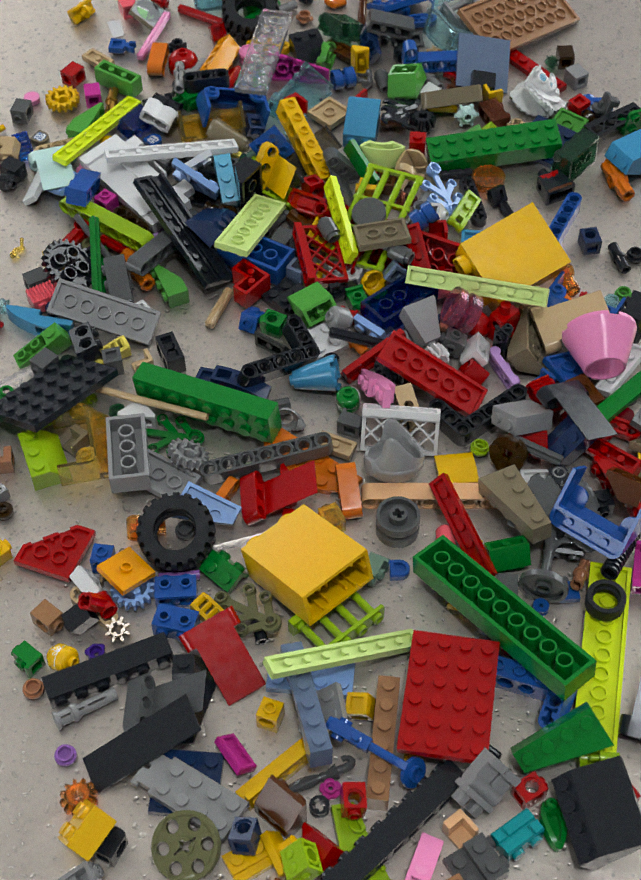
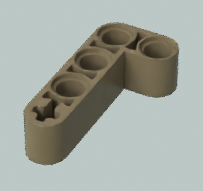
M481 84L420 93L422 110L483 101Z

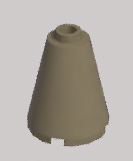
M215 117L211 121L206 132L208 139H204V141L235 139L238 151L242 153L248 152L250 148L249 139L219 117Z

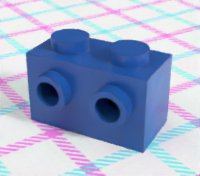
M196 574L155 577L154 599L156 609L159 603L176 607H190V604L198 597Z
M159 603L151 623L153 635L164 632L166 638L176 639L178 642H181L178 636L199 625L201 622L199 611Z

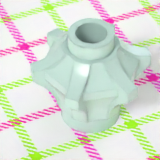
M472 103L470 105L460 104L458 112L454 114V118L459 120V126L461 127L465 124L473 126V121L476 116H479V112H475L474 104Z

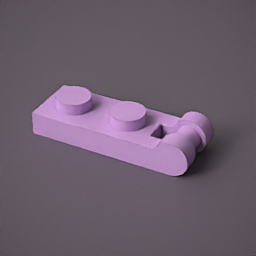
M497 346L491 347L488 363L505 388L508 389L515 384H520L519 377L513 373L510 364L505 362L500 355L501 349Z

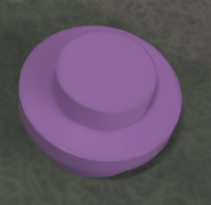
M63 744L55 751L54 758L58 765L63 767L70 766L75 762L77 752L73 746Z

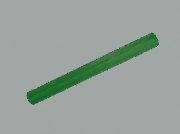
M91 216L89 218L92 289L103 292L99 217Z

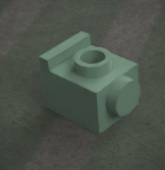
M370 552L369 560L374 578L365 585L375 587L378 581H382L385 573L389 571V559Z

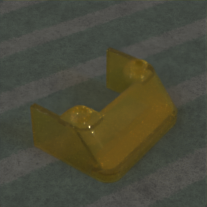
M238 101L236 108L210 112L206 127L202 126L199 114L182 116L181 110L177 111L176 123L181 142L186 143L206 139L208 127L215 117H219L239 133L244 132L246 122L242 101Z
M78 403L52 421L53 429L71 427L75 423L78 425L87 424L90 447H84L77 451L76 462L57 465L62 486L109 478L105 418L109 416L84 403Z

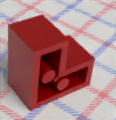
M244 258L232 267L233 283L235 284L233 286L234 301L248 309L261 298L263 293L271 289L270 274Z

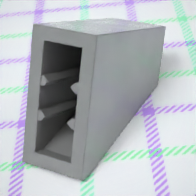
M434 295L403 307L399 318L415 344L423 349H426V346L431 347V343L436 344L441 335Z

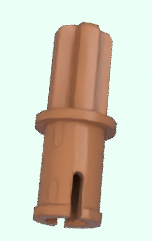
M581 559L578 567L573 570V578L570 582L572 589L579 591L584 587L585 581L589 578V560Z

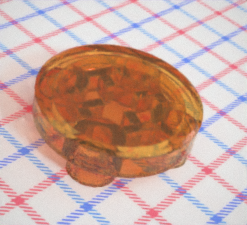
M482 165L473 171L472 179L479 193H485L497 185L505 184V173L497 166Z

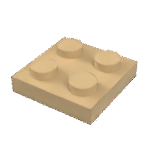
M329 96L308 110L307 116L325 128L332 130L345 121L347 107Z

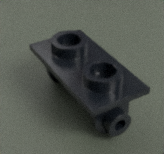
M506 323L502 327L496 324L492 347L497 346L501 349L500 355L504 360L506 359L508 346L511 341L510 336H512L514 329L510 323Z

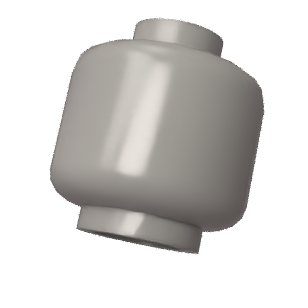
M332 306L326 312L325 320L329 328L335 327L346 330L352 325L353 315L348 308Z

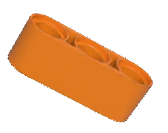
M152 43L147 63L148 76H164L169 56L168 43Z
M355 462L335 464L342 520L363 517Z

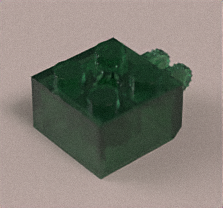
M324 12L318 17L319 25L317 29L321 30L323 35L332 37V40L335 42L344 41L351 43L359 41L364 24L347 14Z

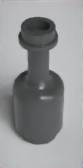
M404 245L380 248L387 251L388 258L403 265H410L415 256V252Z

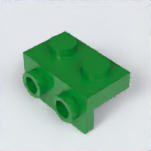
M213 549L199 570L223 590L231 594L242 577L248 578L249 574L245 572L246 568L237 561L234 563L230 560L232 556L226 551Z

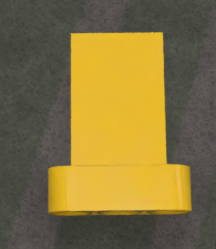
M264 142L260 146L255 160L261 163V165L266 163V167L262 170L263 190L267 186L282 199H285L297 167L279 155L277 146L271 142ZM272 148L271 153L267 154L268 150Z

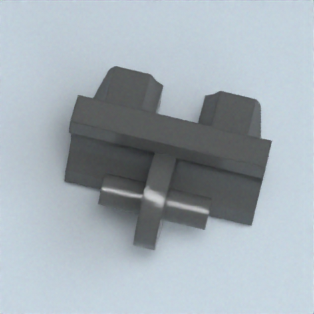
M605 91L601 100L594 102L591 108L598 119L611 113L612 108H618L620 101L617 97L612 96L610 92Z

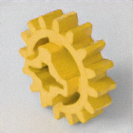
M58 85V88L53 87V91L48 90V94H45L46 105L53 112L58 110L61 113L64 110L66 113L68 109L72 111V107L77 108V104H80L79 92H77V89H73V86L67 88V85H64V87Z

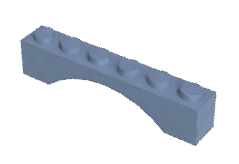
M302 641L281 645V653L304 649ZM311 672L285 677L295 701L309 767L314 768L332 764L333 748Z

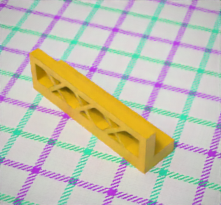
M303 737L235 791L236 795L249 802V811L255 808L254 803L271 775H274L277 779L282 778L286 782L308 764Z

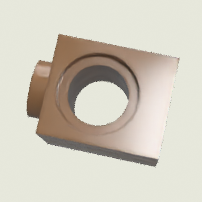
M46 599L30 612L33 624L50 637L59 632L64 626L63 623L65 621L61 616L63 612Z

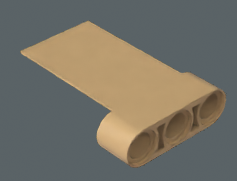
M601 290L551 307L534 306L529 308L531 318L546 355L563 350L560 341L562 339V331L567 329V324L570 321L586 313L609 310Z

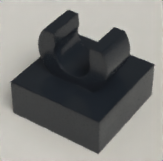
M503 184L487 190L486 195L487 199L490 200L491 206L496 207L500 201H508Z

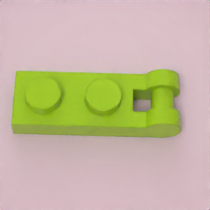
M468 189L450 217L446 220L447 224L453 226L459 234L466 226L481 199Z

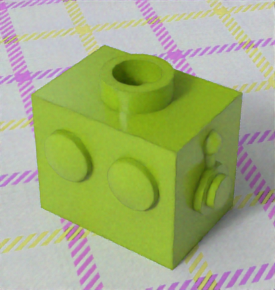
M300 837L280 851L283 871L287 880H313L324 873L316 843Z

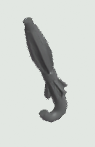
M343 755L341 759L343 762L348 761L347 763L336 766L334 763L326 772L323 771L319 774L305 776L289 785V789L296 793L310 789L327 778L340 779L341 774L355 767V759L351 755Z

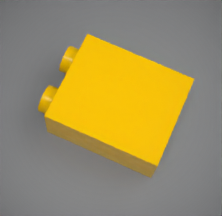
M533 202L460 243L455 253L457 258L453 259V264L459 274L536 287L559 275L571 263V260ZM473 295L480 307L484 308L488 305L491 312L504 301Z
M304 504L292 513L283 515L275 525L261 535L252 537L241 548L249 577L262 588L270 591L272 596L310 626L374 578L367 549Z

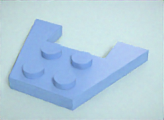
M176 157L173 159L171 164L176 169L173 173V179L179 182L185 179L194 187V190L214 200L218 198L219 187L215 181L206 179L200 172L193 170Z

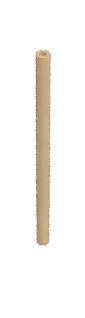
M104 386L95 391L207 421L209 418L208 413Z

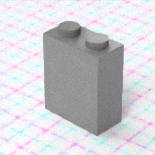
M530 399L493 405L491 424L514 436L549 430L552 427L553 411L545 409L544 406Z

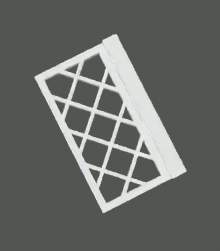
M364 403L360 450L366 451L369 447L365 445V439L369 435H372L378 442L380 439L374 431L380 426L384 427L386 420L393 418L416 442L425 456H436L441 409L398 405L382 408L380 404ZM366 418H375L379 424L371 430L366 424ZM407 421H413L417 425L410 433L403 426ZM427 422L436 423L435 430L430 434L422 427ZM420 429L426 437L418 443L412 435ZM429 439L434 444L433 451L425 450L421 445Z

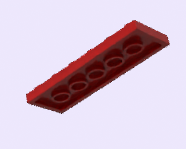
M395 330L390 334L376 358V361L433 397L442 399L452 409L465 417L479 409L488 391L482 385Z

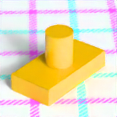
M266 830L260 835V838L279 877H286L283 871L280 851L296 841L297 838L290 835L287 839L283 840L280 831Z

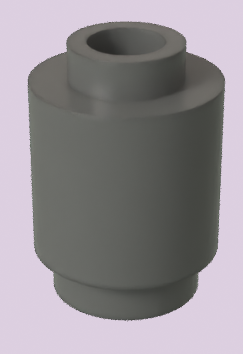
M323 217L318 221L317 228L325 241L334 243L340 239V230L332 217Z

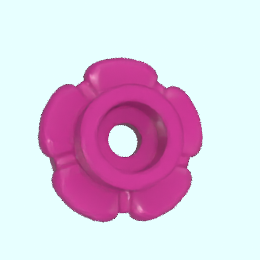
M327 778L324 780V783L320 784L319 791L328 800H335L340 796L341 784L339 781Z

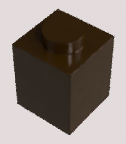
M572 45L557 46L555 60L558 70H565V68L574 65L575 54Z

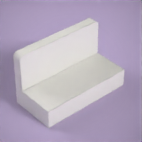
M479 332L467 340L466 347L460 354L461 364H464L471 358H474L482 367L488 364L490 343Z

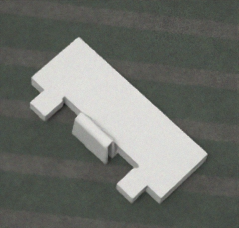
M115 134L79 157L80 164L84 169L101 172L100 184L107 190L115 193L118 196V200L147 223L153 233L163 228L134 186L133 181L139 177L158 176L159 173H163L168 180L167 172L154 160L107 164L104 155V149L144 146V143L134 135L124 142ZM183 179L172 187L187 209L190 210L192 206L188 198L195 194L194 187Z

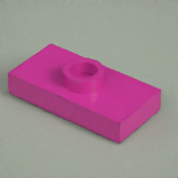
M234 733L216 737L214 743L236 775L254 772L257 765Z

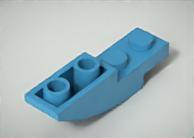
M6 305L9 320L22 330L38 336L54 322L65 329L68 334V330L74 328L73 320L42 316L41 310L35 308Z

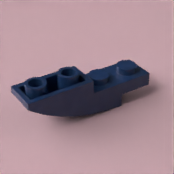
M365 22L360 32V46L369 47V63L374 65L382 55L378 40L381 35L368 33Z
M216 365L215 369L200 367L196 378L265 399L268 398L272 389L265 382L248 388L241 387L237 383V376L240 371Z

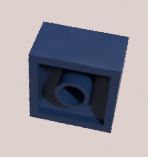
M569 415L547 435L548 449L564 457L562 464L569 466L597 440L587 441Z

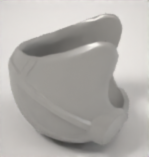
M393 418L386 420L380 440L375 446H369L364 454L366 474L384 483H404L413 478L424 465L422 450Z

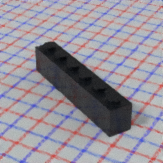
M162 632L41 678L52 709L64 707L69 702L85 699L90 694L106 691L114 685L127 683L132 678L149 674L151 671L159 668H167L172 664L173 652L165 633Z

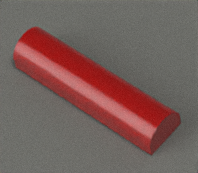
M602 438L597 439L585 451V453L592 457L596 455L602 457L620 469L638 476L641 472L640 459Z

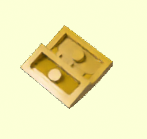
M472 452L434 456L436 475L439 476L442 473H446L452 483H478L479 477Z

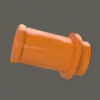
M348 342L349 347L353 348L360 356L370 350L367 346Z

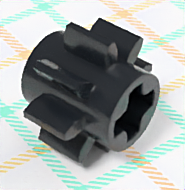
M180 38L173 39L169 42L168 47L169 54L176 49L187 48V43H183V40Z

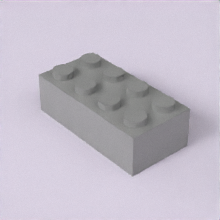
M144 413L105 417L109 482L112 493L152 489L147 426Z

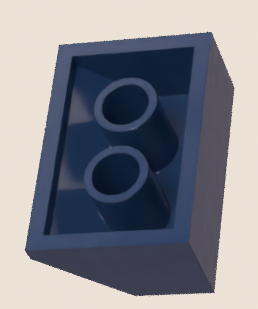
M205 208L185 223L209 247H212L215 244V240L237 214L225 208Z

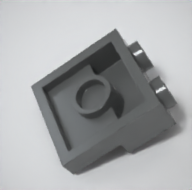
M482 832L463 843L462 848L445 857L442 862L451 876L459 873L463 880H504L508 878V868L510 867L505 856H499L494 850L496 845L490 836L485 837Z

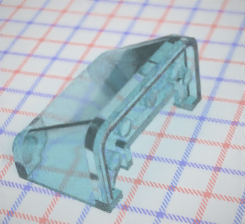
M305 61L301 65L300 70L293 75L292 79L279 92L275 91L269 98V116L279 120L276 114L279 101L294 92H297L308 101V110L332 95L331 90L334 85Z

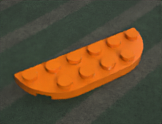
M281 428L273 443L265 441L264 446L298 437ZM328 456L313 459L315 461L318 493L331 495V493L338 492L335 464L339 463ZM313 460L301 462L286 467L290 471ZM357 475L360 486L363 483V478Z

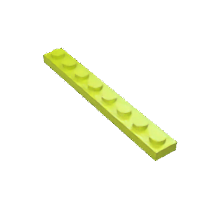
M128 95L52 155L53 161L64 166L69 165L139 109L141 101Z

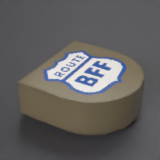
M38 130L30 138V143L36 146L50 142L48 133L42 130Z

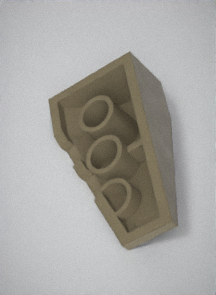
M528 308L523 310L508 346L507 361L517 371L539 375L540 369L543 367L546 369V366L542 362L544 357L541 358L540 352L543 351V348L538 340L539 336Z

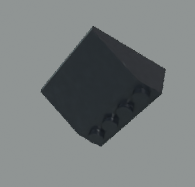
M619 755L578 767L551 779L580 867L594 871L641 849V808L622 756Z

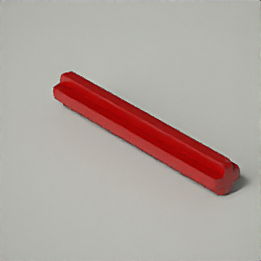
M183 4L177 7L179 13L212 25L222 22V18Z

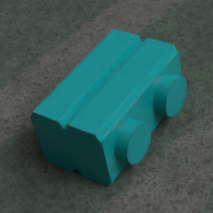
M526 808L491 833L490 837L495 842V850L499 852L500 856L504 855L508 862L512 859L517 861L525 854V849L529 846L535 848L543 841L542 837L545 829L535 819L531 811Z

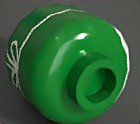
M345 386L338 390L336 394L338 410L342 412L343 408H347V412L355 413L359 409L360 393L355 387Z

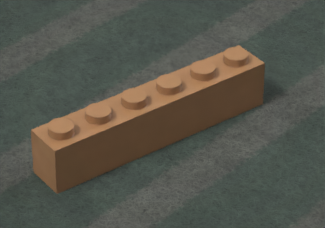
M379 675L372 739L373 743L393 754L400 677ZM370 752L366 790L367 810L388 812L392 764Z

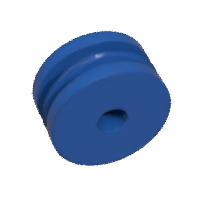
M537 598L534 600L532 608L540 615L545 616L549 610V603L543 598Z

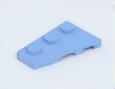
M188 481L181 494L187 493L192 498L201 500L202 504L206 505L209 509L214 524L233 526L242 510L241 506ZM173 516V517H170V518H178V519L190 520L189 518L184 517V516Z

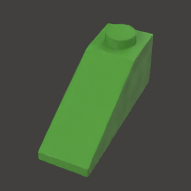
M100 102L72 119L71 123L66 127L68 138L76 137L105 114L104 104Z

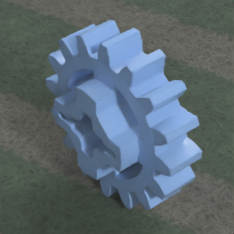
M153 578L124 596L113 586L110 592L113 601L117 602L119 608L124 605L126 611L130 607H133V610L136 611L137 606L144 609L145 602L151 603L150 597H154L155 583Z

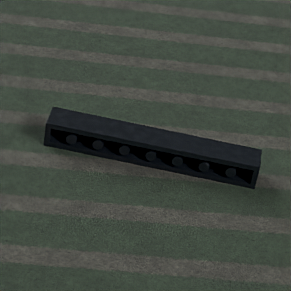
M447 760L443 764L441 762L438 763L432 770L433 774L429 778L423 777L417 784L418 788L413 793L411 791L407 792L398 807L392 806L386 813L387 817L382 822L380 820L376 821L370 828L371 832L366 837L364 835L360 836L354 843L355 847L350 852L347 850L343 852L337 860L338 863L333 868L329 866L324 870V873L321 874L322 880H369L453 799L452 795L459 787L455 781L458 777L461 778L464 772L451 760Z

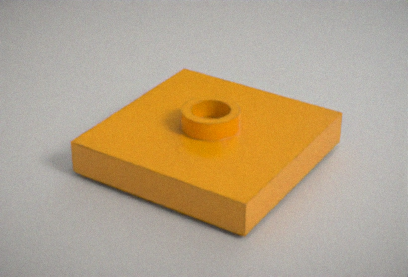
M130 546L98 564L96 569L122 596L155 577L156 573Z

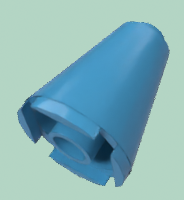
M335 354L293 370L292 375H289L290 385L294 386L295 389L337 392L342 387L341 383H338L341 375Z

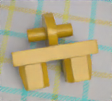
M91 0L81 1L67 11L69 18L73 20L74 24L90 18L96 12Z

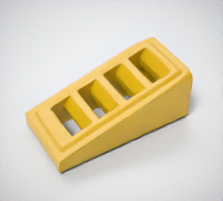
M202 592L190 604V610L199 611L202 622L224 610L205 592ZM211 608L212 610L206 615L205 613Z

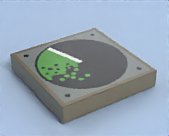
M136 0L128 14L152 31L165 10L152 0Z

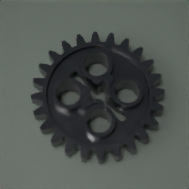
M61 239L57 242L54 240L42 252L43 256L41 259L43 262L41 266L45 267L43 272H48L46 278L53 279L51 281L52 284L58 283L59 278L89 287L92 284L91 259L89 258L91 253H86L87 248L81 249L80 243L76 246L74 240L69 243L68 239H65L64 242Z

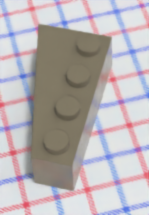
M515 464L478 478L479 494L486 497L494 508L497 507L503 513V516L508 521L510 520L515 525V528L532 544L551 537V521Z

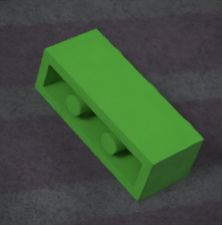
M102 60L94 67L96 82H99L102 86L112 87V89L116 87L119 90L118 93L125 96L129 95L133 98L143 91L141 75L106 60Z

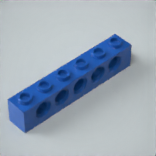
M498 656L495 688L539 701H545L549 691L546 685L518 661Z

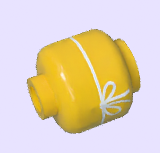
M58 643L49 649L46 659L48 666L52 670L60 671L78 664L79 654L74 647Z

